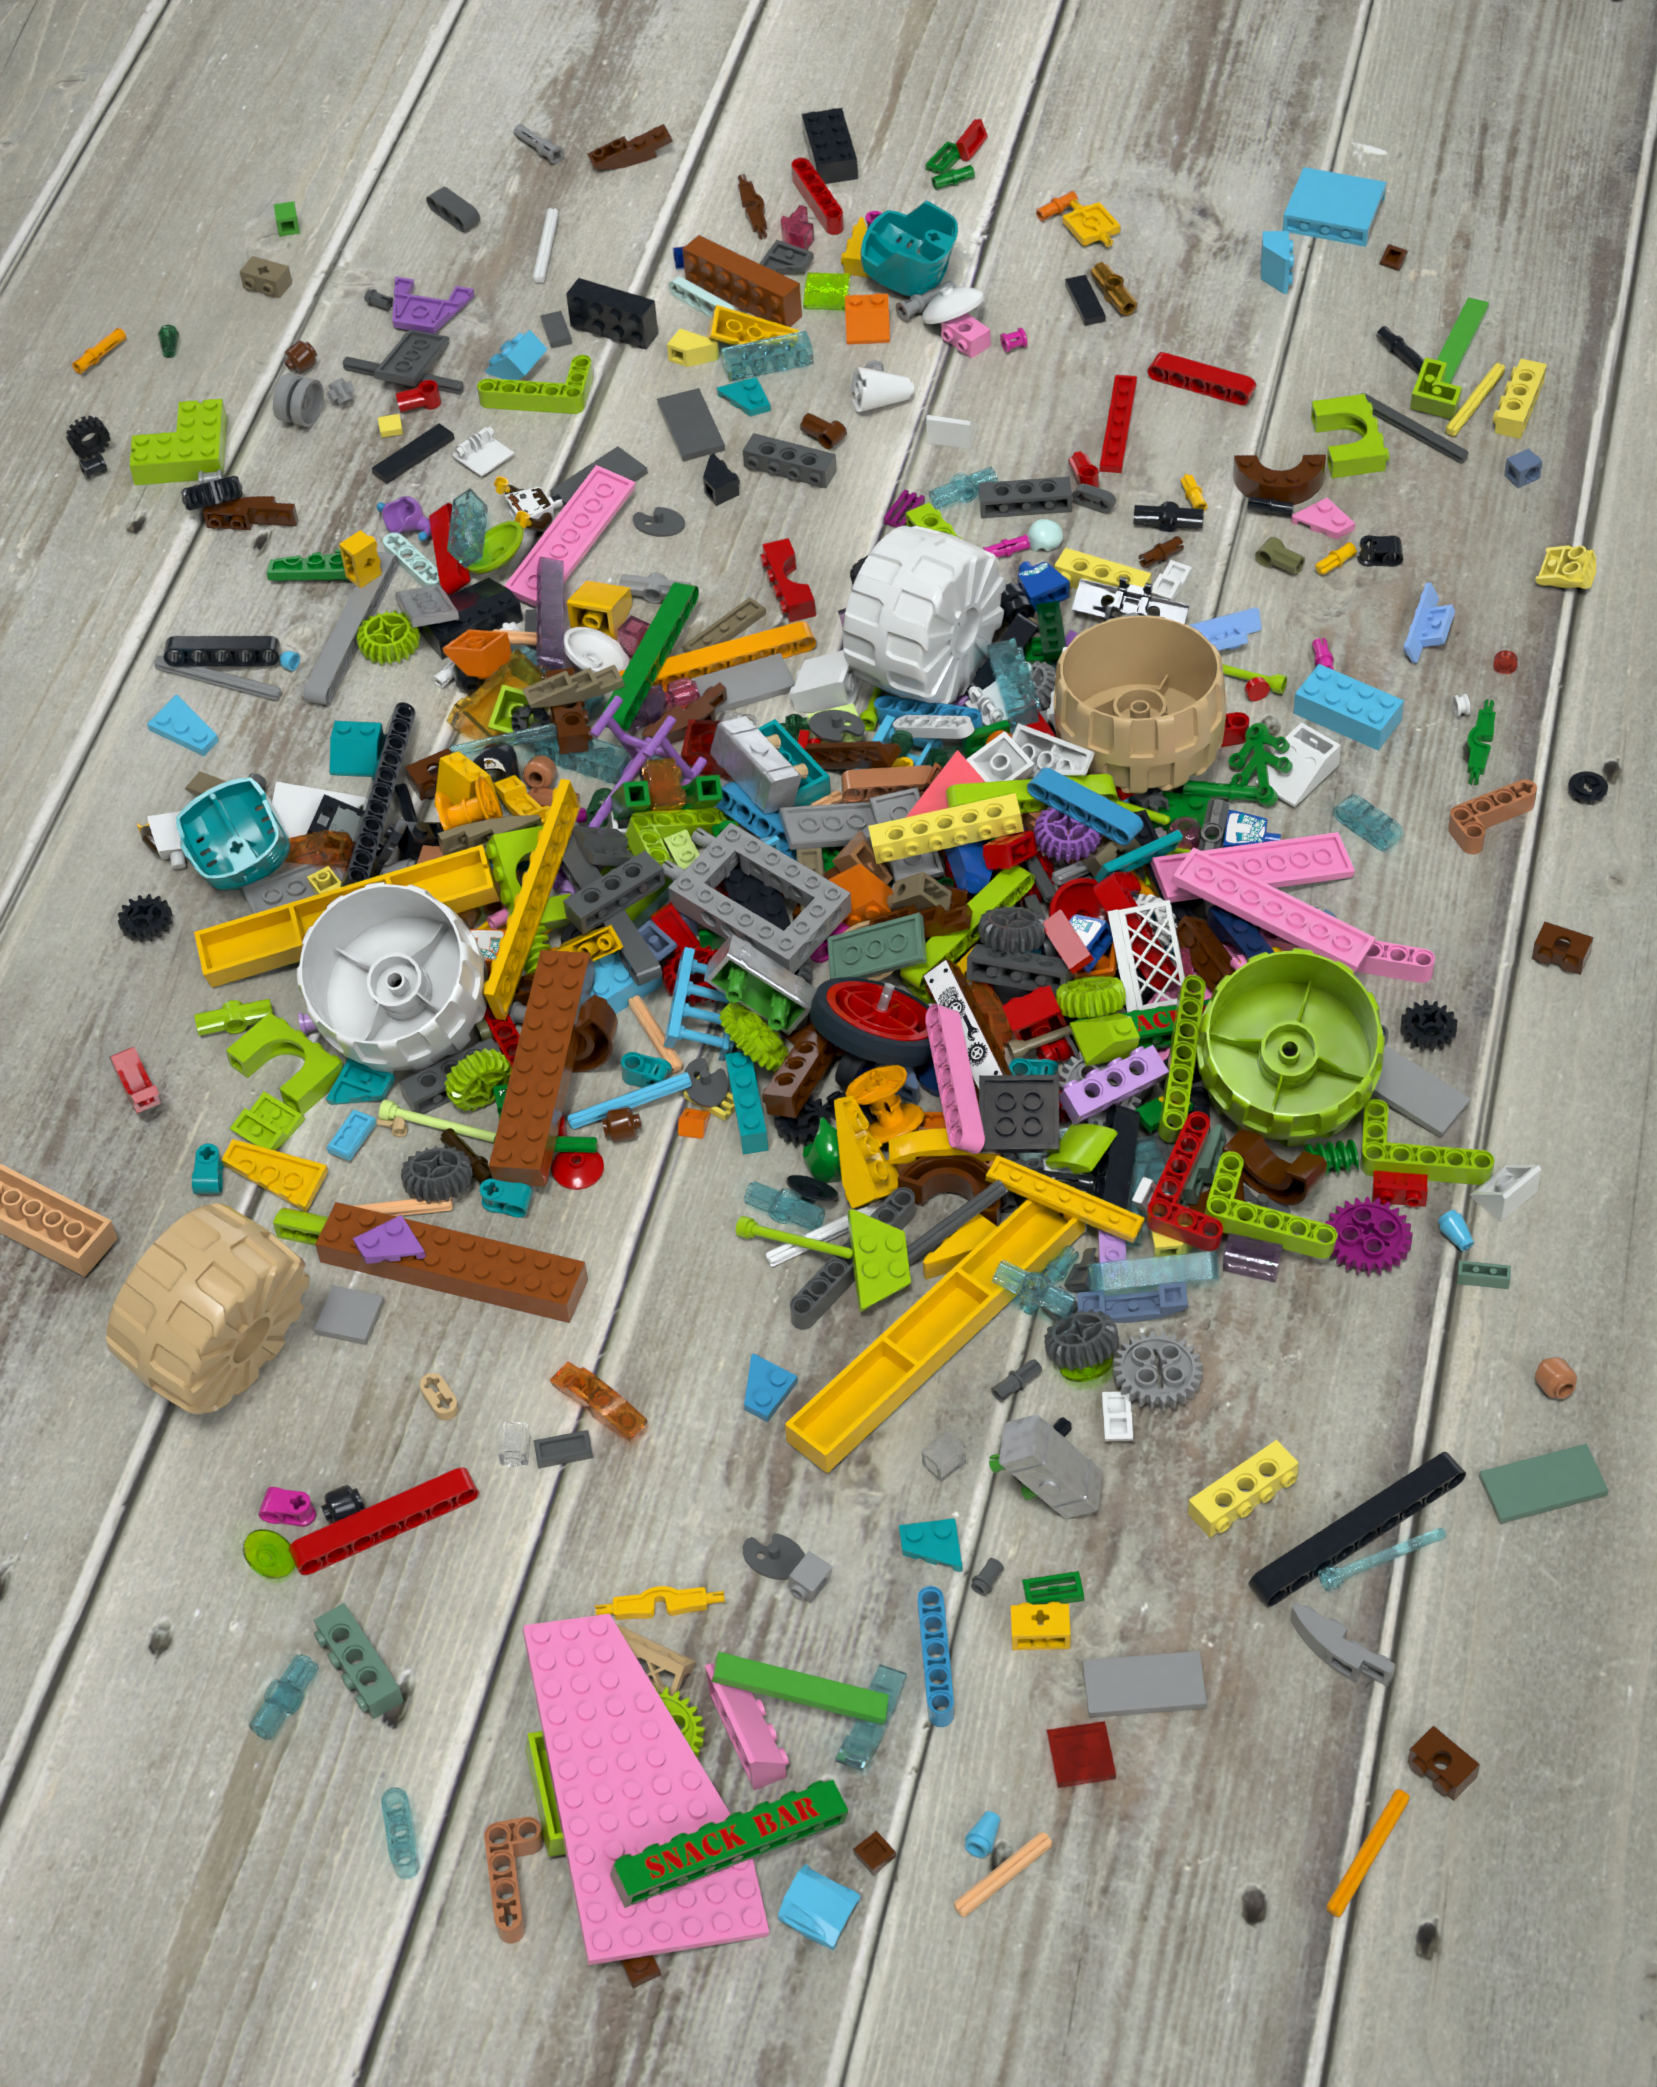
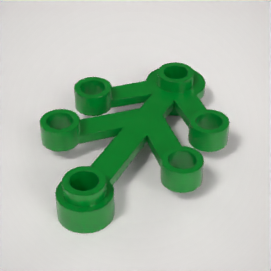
M1255 723L1248 728L1245 735L1247 741L1240 752L1234 753L1229 757V764L1235 770H1239L1244 767L1245 759L1253 748L1255 754L1242 773L1235 774L1231 782L1247 786L1248 780L1257 768L1259 788L1256 791V799L1262 806L1270 807L1276 803L1278 793L1269 784L1267 764L1276 767L1283 774L1290 772L1293 764L1287 757L1279 758L1266 752L1264 745L1267 744L1274 747L1278 753H1285L1288 751L1290 744L1282 736L1276 738L1270 735L1269 729L1265 724Z

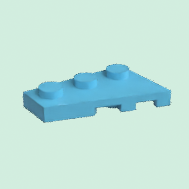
M177 694L147 723L149 731L202 756H205L219 742L217 734Z

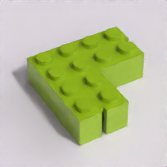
M223 399L203 400L202 403H199L198 400L178 402L176 432L132 435L129 466L134 485L199 481V471L208 473L217 472L218 469H222L224 475L227 415Z

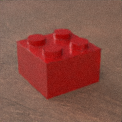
M1050 985L1038 987L1030 994L1023 997H1015L1009 1000L1007 1004L1002 1005L1012 1032L1018 1040L1023 1039L1027 1041L1068 1026Z

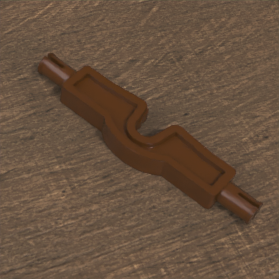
M740 174L738 176V191L742 207L746 208V218L751 225L752 231L758 233L759 239H766L767 233L765 230H767V222L764 216V200L756 193L752 181H747L746 175L742 174L741 176Z

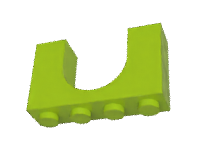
M1365 394L1312 401L1310 418L1316 433L1350 430L1363 437L1354 443L1328 446L1326 464L1332 479L1385 471L1386 461H1389V450L1384 448L1383 434L1378 431L1377 418L1373 417L1372 404L1367 401Z
M544 826L494 834L486 844V854L492 861L494 867L493 876L495 881L499 883L501 889L500 898L503 905H506L508 917L514 911L515 897L518 893L520 894L522 888L516 877L517 864L530 860V855L532 851H535L538 844V833L540 830H543ZM571 893L548 898L539 926H545L548 930L571 924L566 918L563 900L567 899Z
M270 1012L226 1049L230 1066L247 1078L274 1057L294 1055L303 1059L305 1062L302 1068L279 1088L283 1103L302 1115L330 1092L343 1069V1062L338 1056L330 1055L318 1042L313 1043L307 1039L302 1031L294 1030L283 1018H277Z

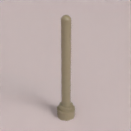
M1122 1008L1120 1010H1117L1115 1013L1109 1014L1125 1013L1126 1010L1125 1008ZM1068 1025L1027 1041L1014 1039L1006 1044L1009 1055L1014 1060L1024 1058V1055L1028 1054L1029 1050L1063 1039L1067 1034L1069 1036L1073 1034Z

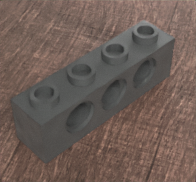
M756 433L752 434L742 450L744 467L822 488H827L837 471L836 454Z
M1070 476L978 483L981 519L1072 512Z
M646 851L632 857L626 863L612 869L608 874L591 882L585 888L563 900L566 918L583 935L664 886L663 867Z
M976 944L967 956V980L1004 985L1029 991L1050 985L1054 995H1057L1059 986L1067 984L1068 981H1074V974L1069 970L1062 958L1023 952L1022 954L1019 952H1014L1013 954L1011 952L1002 953L1000 950L994 951L992 948L982 944Z
M492 1038L479 1042L473 1047L456 1053L450 1058L433 1064L427 1069L399 1081L402 1096L412 1112L426 1114L451 1102L445 1091L446 1086L444 1084L447 1080L446 1075L452 1072L451 1067L457 1066L458 1060L465 1059L466 1054L472 1055L475 1050L481 1052L486 1048L488 1051L495 1049L496 1052H501Z

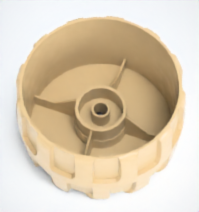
M1123 616L1109 619L1089 629H1085L1074 637L1066 650L1061 653L1056 666L1054 692L1056 735L1061 740L1095 752L1086 775L1109 774L1113 777L1115 786L1120 787L1122 792L1143 794L1148 788L1159 787L1161 790L1166 791L1180 787L1187 783L1189 776L1201 775L1215 761L1217 750L1223 742L1227 708L1223 662L1217 648L1200 631L1189 625L1160 616Z
M221 1203L198 1207L185 1214L163 1232L144 1253L127 1277L108 1318L106 1336L108 1350L146 1386L186 1412L199 1415L217 1411L230 1403L233 1394H240L248 1389L259 1378L258 1369L265 1361L274 1359L286 1343L283 1336L290 1323L299 1320L304 1308L300 1300L302 1294L310 1285V1276L303 1271L306 1263L271 1232L231 1207Z

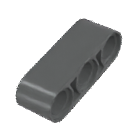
M442 187L426 197L429 208L460 232H464L480 222V215L476 208L447 187Z

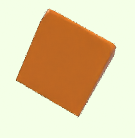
M685 1108L679 1117L678 1135L702 1139L708 1125L710 1112Z

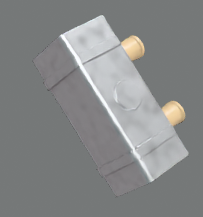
M746 716L723 721L717 725L710 751L711 756L764 814L779 811L783 807H792L800 780L806 779V775H808V769L805 764L801 763L792 766L778 751L781 746V740L777 734L765 737Z

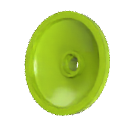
M507 521L492 527L481 535L466 555L468 570L474 574H486L508 565L522 544L524 536L522 526L516 521Z

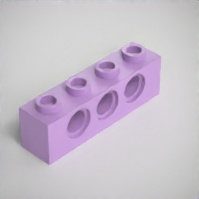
M1152 1045L1144 1049L1141 1046L1133 1050L1129 1054L1130 1057L1124 1060L1119 1057L1111 1061L1107 1065L1108 1068L1102 1071L1097 1068L1089 1072L1085 1076L1086 1079L1080 1082L1073 1080L1064 1085V1090L1059 1096V1100L1073 1124L1076 1125L1110 1108L1112 1104H1118L1163 1081L1169 1071L1155 1047ZM1129 1068L1137 1069L1140 1075L1132 1074ZM1107 1079H1113L1118 1086H1111ZM1085 1090L1092 1091L1095 1094V1098L1088 1097L1085 1094Z

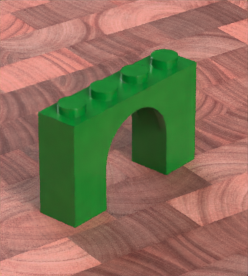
M720 775L698 776L684 786L664 790H649L647 781L623 782L611 795L614 820L630 819L631 815L636 812L714 808L723 799Z

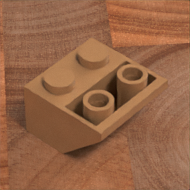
M859 831L832 860L841 873L860 863L885 884H888L893 879L891 870L886 862L876 864L872 844L862 831Z

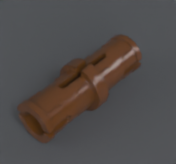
M1175 536L1163 544H1156L1153 549L1139 555V563L1143 568H1148L1158 561L1163 562L1167 560L1170 555L1184 549V545L1178 546L1183 544L1182 539Z

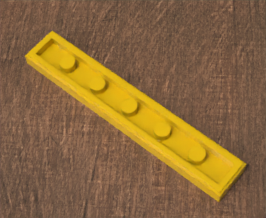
M999 1155L996 1156L986 1174L985 1180L994 1183L996 1180H1000L1009 1191L1131 1243H1134L1144 1224L1145 1218Z

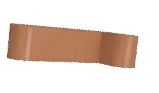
M923 765L848 770L841 776L842 803L870 802L872 797L916 787L920 797H922L930 786L926 784V781L933 767Z
M1520 780L1454 806L1450 810L1448 825L1450 835L1465 853L1472 855L1480 853L1484 846L1486 828L1533 810L1537 793L1536 784L1530 780Z
M533 1817L495 1822L490 1824L484 1832L494 1921L500 1939L506 1943L519 1942L525 1934L516 1857L538 1853L544 1845L540 1823ZM527 1833H535L532 1838H523ZM499 1838H504V1839H505V1841H504L503 1843H500V1844H494V1843H493L496 1839H499ZM501 1866H509L503 1872L496 1871ZM503 1894H513L509 1899H500ZM506 1915H512V1926H508Z

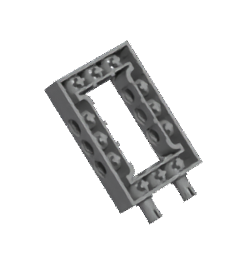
M732 823L717 837L707 833L700 827L697 828L698 832L694 831L691 841L702 846L705 850L686 870L675 865L670 860H666V864L663 863L662 865L664 876L674 881L668 887L669 899L678 911L726 940L731 934H734L741 940L747 941L752 947L793 974L851 912L850 892ZM739 862L742 872L748 876L749 874L763 881L767 887L771 886L783 893L785 898H791L804 906V910L784 931L715 890L716 886L725 877L728 878L730 876V871Z

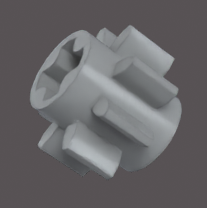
M340 378L328 385L330 390L326 394L331 403L337 402L340 406L353 399L351 393L355 389L351 381L344 382L343 378Z

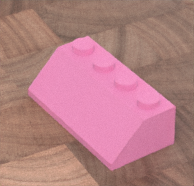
M715 1664L705 1665L709 1694L753 1790L755 1791L786 1778L785 1766L789 1765V1761L784 1749L777 1748L775 1741L778 1738L771 1723L766 1724L763 1716H766V1712L761 1700H755L751 1691L712 1682Z

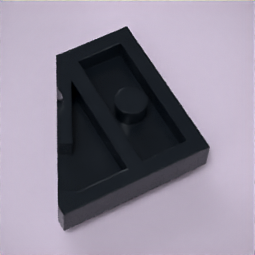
M399 818L395 826L389 825L383 836L386 838L385 842L379 841L376 858L373 862L369 878L380 875L383 865L388 861L408 824L407 821Z

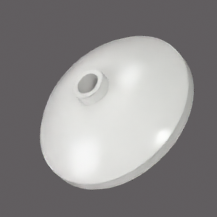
M952 286L945 287L927 305L922 314V319L924 323L936 324L959 317L977 307L984 300V294L977 288L965 286L956 288Z
M575 627L569 629L562 639V647L566 656L581 671L591 667L593 673H596L612 665H615L618 671H622L629 664L628 655L623 647L613 638L598 630L587 627Z

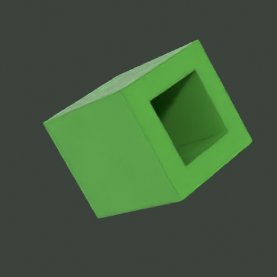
M295 202L274 204L279 237L300 234Z

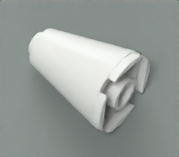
M856 367L857 370H854L852 373L851 392H855L856 399H852V404L856 412H863L906 401L914 394V384L910 382L908 377L864 367Z

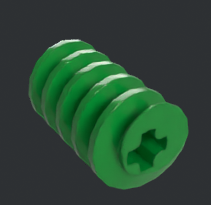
M1352 1139L1347 1140L1346 1146L1341 1140L1336 1142L1335 1147L1330 1141L1326 1142L1325 1148H1323L1321 1143H1316L1314 1150L1310 1144L1304 1146L1303 1151L1325 1158L1327 1162L1326 1176H1329L1330 1168H1334L1336 1175H1338L1342 1166H1344L1347 1173H1350L1351 1165L1355 1166L1357 1172L1359 1171L1358 1151Z

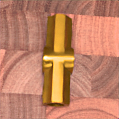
M1103 262L1097 263L1091 269V276L1103 290L1105 301L1112 303L1120 314L1125 316L1131 315L1137 308V301L1124 286L1123 277L1115 274L1108 264Z

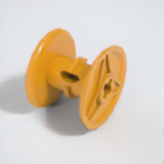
M480 775L475 780L477 797L471 799L465 797L461 800V803L455 805L447 794L437 791L435 794V804L444 831L487 819L502 818L501 809L494 791L483 776Z
M885 1065L863 1073L848 1086L845 1093L846 1097L853 1095L858 1105L870 1104L869 1109L877 1118L869 1124L868 1130L875 1139L879 1138L881 1143H887L894 1137L914 1131L922 1123L925 1115L922 1107L913 1103L900 1104V1096L895 1095L907 1079L905 1068L899 1065Z

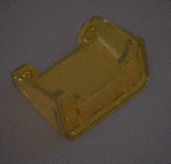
M518 648L509 656V662L501 665L497 673L470 697L461 698L453 706L446 720L454 729L485 747L497 742L509 743L510 741L508 738L511 735L488 729L502 684L522 690L545 680V674Z

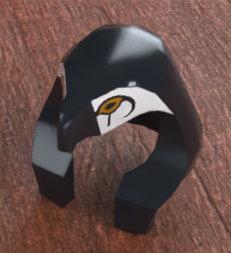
M497 742L487 745L473 760L484 771H502L503 777L501 780L513 775L520 779L518 758L514 748L508 743Z

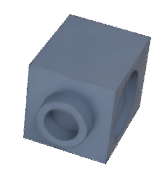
M1528 448L1506 458L1504 476L1517 488H1521L1540 479L1543 461Z

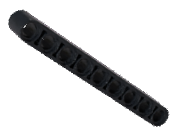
M1448 1452L1438 1454L1259 1570L1251 1577L1248 1585L1267 1607L1276 1605L1454 1489L1464 1480L1466 1471Z

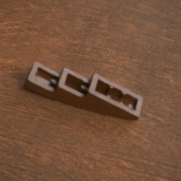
M913 904L870 918L869 926L920 913L923 915L925 938L969 929L973 911L968 904L945 911L941 904L918 911Z

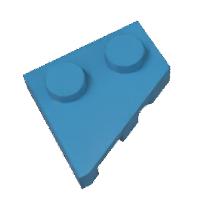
M753 1353L750 1360L744 1402L745 1411L769 1422L798 1383V1376Z

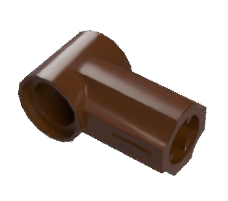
M810 413L803 417L800 424L801 431L817 438L819 443L828 450H831L847 436V430L841 422L834 420L829 423Z

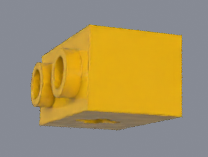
M359 530L339 544L346 578L360 589L382 575L381 560L377 552L378 545L371 535L368 536Z
M1050 1602L1039 1605L1031 1603L1011 1605L1012 1650L1070 1649L1069 1604Z

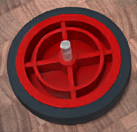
M855 977L833 978L823 982L818 987L812 999L810 1019L817 1031L837 1047L860 1058L891 1066L913 1067L927 1064L933 1060L925 1022L926 1013L930 1006L919 998L896 988L890 983Z

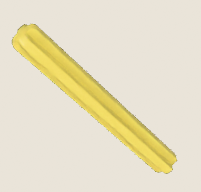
M1500 363L1494 364L1447 424L1445 430L1447 435L1450 434L1452 437L1457 435L1505 373L1504 365Z

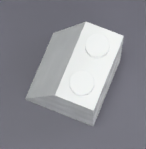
M843 650L804 660L801 670L797 671L795 686L790 689V700L793 701L795 711L811 713L855 703L862 680L854 675L853 670L845 660Z

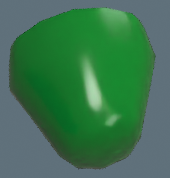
M821 1117L814 1143L803 1149V1159L810 1174L815 1179L826 1183L842 1181L837 1129L831 1126L824 1117Z

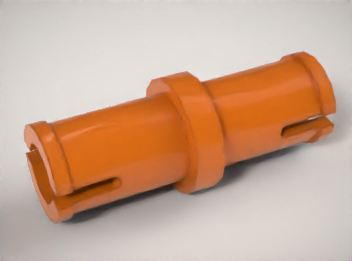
M1070 191L1059 198L1055 197L1051 199L1050 203L1037 208L1036 215L1040 221H1044L1055 214L1059 215L1063 213L1064 209L1070 207L1072 200H1078V197L1074 191Z

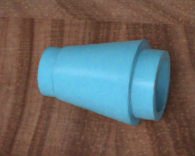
M1451 1210L1438 1219L1439 1230L1461 1251L1469 1249L1475 1243L1461 1213L1458 1214L1456 1210Z
M986 1811L965 1836V1849L971 1855L984 1858L992 1852L1001 1821L996 1813Z

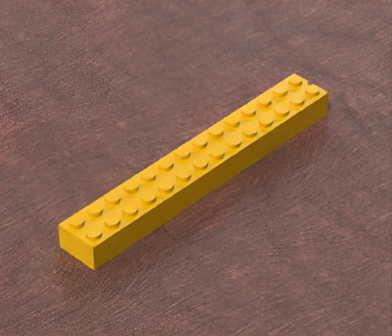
M1027 1199L785 1423L787 1442L824 1472L829 1473L1085 1232V1223Z

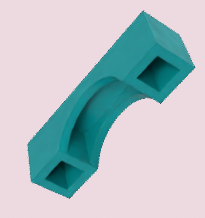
M744 1051L725 1054L727 1076L735 1107L742 1153L745 1155L769 1151L767 1131L753 1061L748 1055H744Z

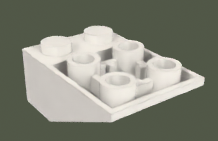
M1302 722L1285 738L1290 744L1288 751L1285 753H1278L1276 751L1274 754L1279 758L1287 757L1293 764L1291 771L1283 774L1276 767L1267 764L1270 786L1278 793L1279 799L1293 807H1296L1339 765L1341 745ZM1258 779L1255 782L1257 786H1259Z

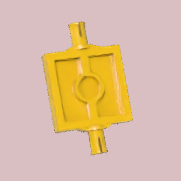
M1077 199L1072 200L1070 206L1074 211L1062 216L1063 224L1083 246L1099 240L1106 247L1112 246L1113 240L1109 236L1121 232V225L1100 202L1082 206Z

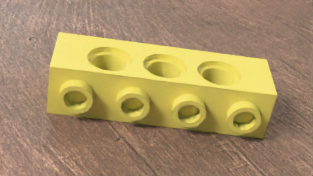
M1520 359L1518 366L1513 367L1510 377L1512 381H1507L1504 392L1506 395L1501 396L1498 406L1500 410H1495L1492 423L1496 424V434L1518 439L1522 438L1544 384L1547 364Z
M1068 548L1064 549L1054 565V568L1069 580V587L1074 589L1078 588L1080 578L1119 588L1120 577L1128 578L1129 584L1145 587V583L1151 584V573ZM1109 596L1104 597V598H1107V599L1114 600L1112 597H1109Z
M1275 1440L1189 1499L1188 1515L1209 1538L1218 1532L1223 1533L1231 1526L1232 1522L1240 1517L1245 1518L1255 1506L1261 1502L1266 1503L1271 1500L1281 1488L1290 1487L1297 1480L1299 1462ZM1263 1474H1269L1271 1477H1265ZM1241 1489H1247V1490H1250V1491H1249V1492H1243V1491H1241ZM1225 1504L1228 1505V1507H1220L1218 1505Z

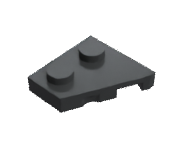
M776 239L760 264L780 274L804 273L814 259V255L811 251Z

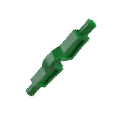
M1489 699L1484 701L1483 709H1480L1478 712L1476 726L1468 734L1467 751L1470 757L1467 772L1470 773L1468 780L1470 785L1473 783V778H1475L1474 785H1477L1480 775H1484L1485 766L1491 751L1490 745L1482 743L1491 742L1494 736L1496 712L1493 711V700H1490V705L1488 706Z

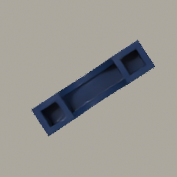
M1217 905L1208 909V926L1221 943L1226 941L1231 943L1247 961L1248 958L1263 952L1268 954L1275 953L1249 921Z

